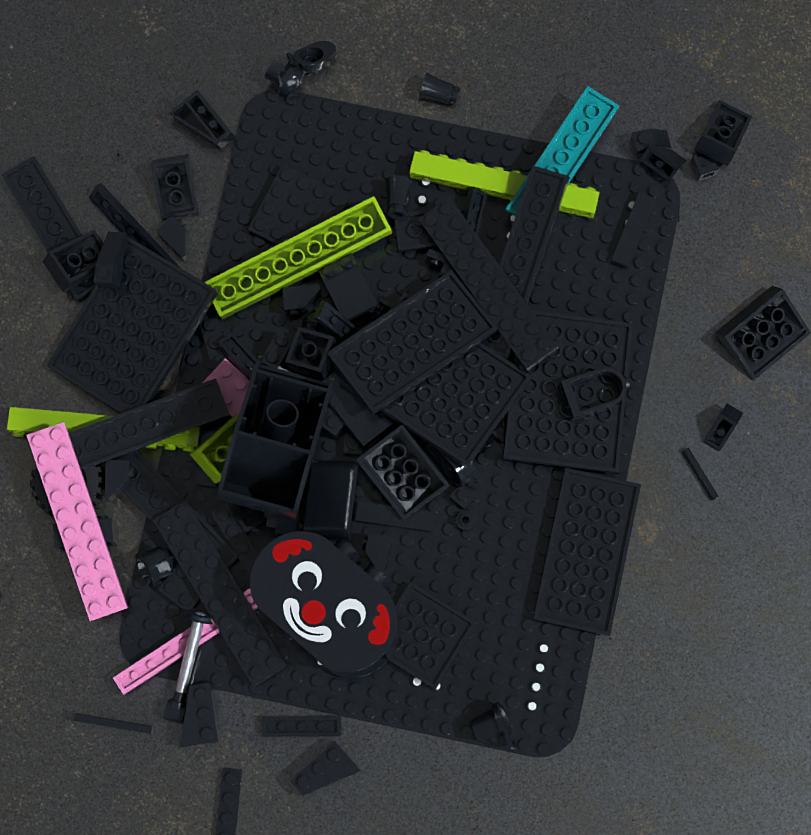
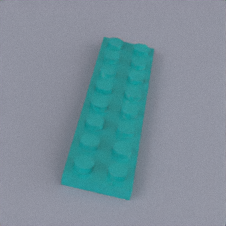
M587 86L535 166L569 176V184L619 109V105ZM529 175L506 208V211L515 217Z

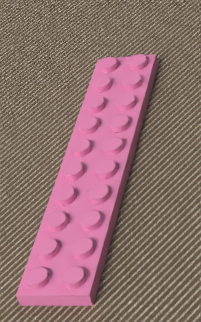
M63 422L28 434L27 438L89 620L93 621L127 609L128 606L66 424Z

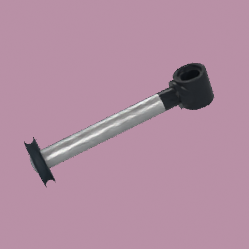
M186 610L188 615L185 618L191 620L192 624L174 696L168 700L163 719L181 724L184 722L187 706L185 697L203 625L213 624L211 619L214 618V616L197 610Z

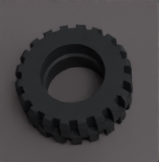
M101 464L82 470L86 476V486L95 512L99 508V503H103L105 498L103 496L105 492V474ZM36 467L31 472L33 477L30 481L32 496L36 500V504L45 513L54 518L40 473Z

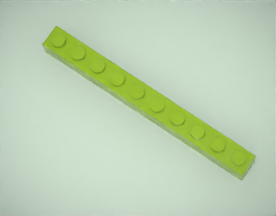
M424 150L414 152L410 169V178L463 190H469V187H476L487 193V195L508 200L513 199L527 176L522 175L519 171L507 172L501 167L489 168L485 167L482 163L476 162L471 164L460 158L453 160L442 154L435 156ZM569 183L559 211L594 218L600 192L591 187H585L584 189L577 187L576 184Z
M10 407L7 430L12 433V436L24 437V434H31L64 422L68 433L113 416ZM202 426L146 446V448L156 449L157 446H164L166 450L183 448V451L193 452L200 446Z

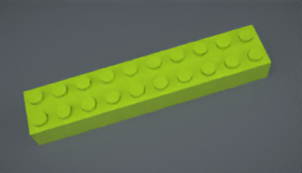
M373 196L205 283L219 291L213 304L219 316L225 319L282 290V287H288L317 272L318 269L392 234V230Z

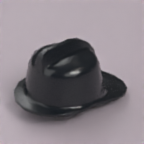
M318 41L297 50L293 58L299 63L300 69L304 73L317 72L322 69L324 61L334 55L336 46L330 41Z

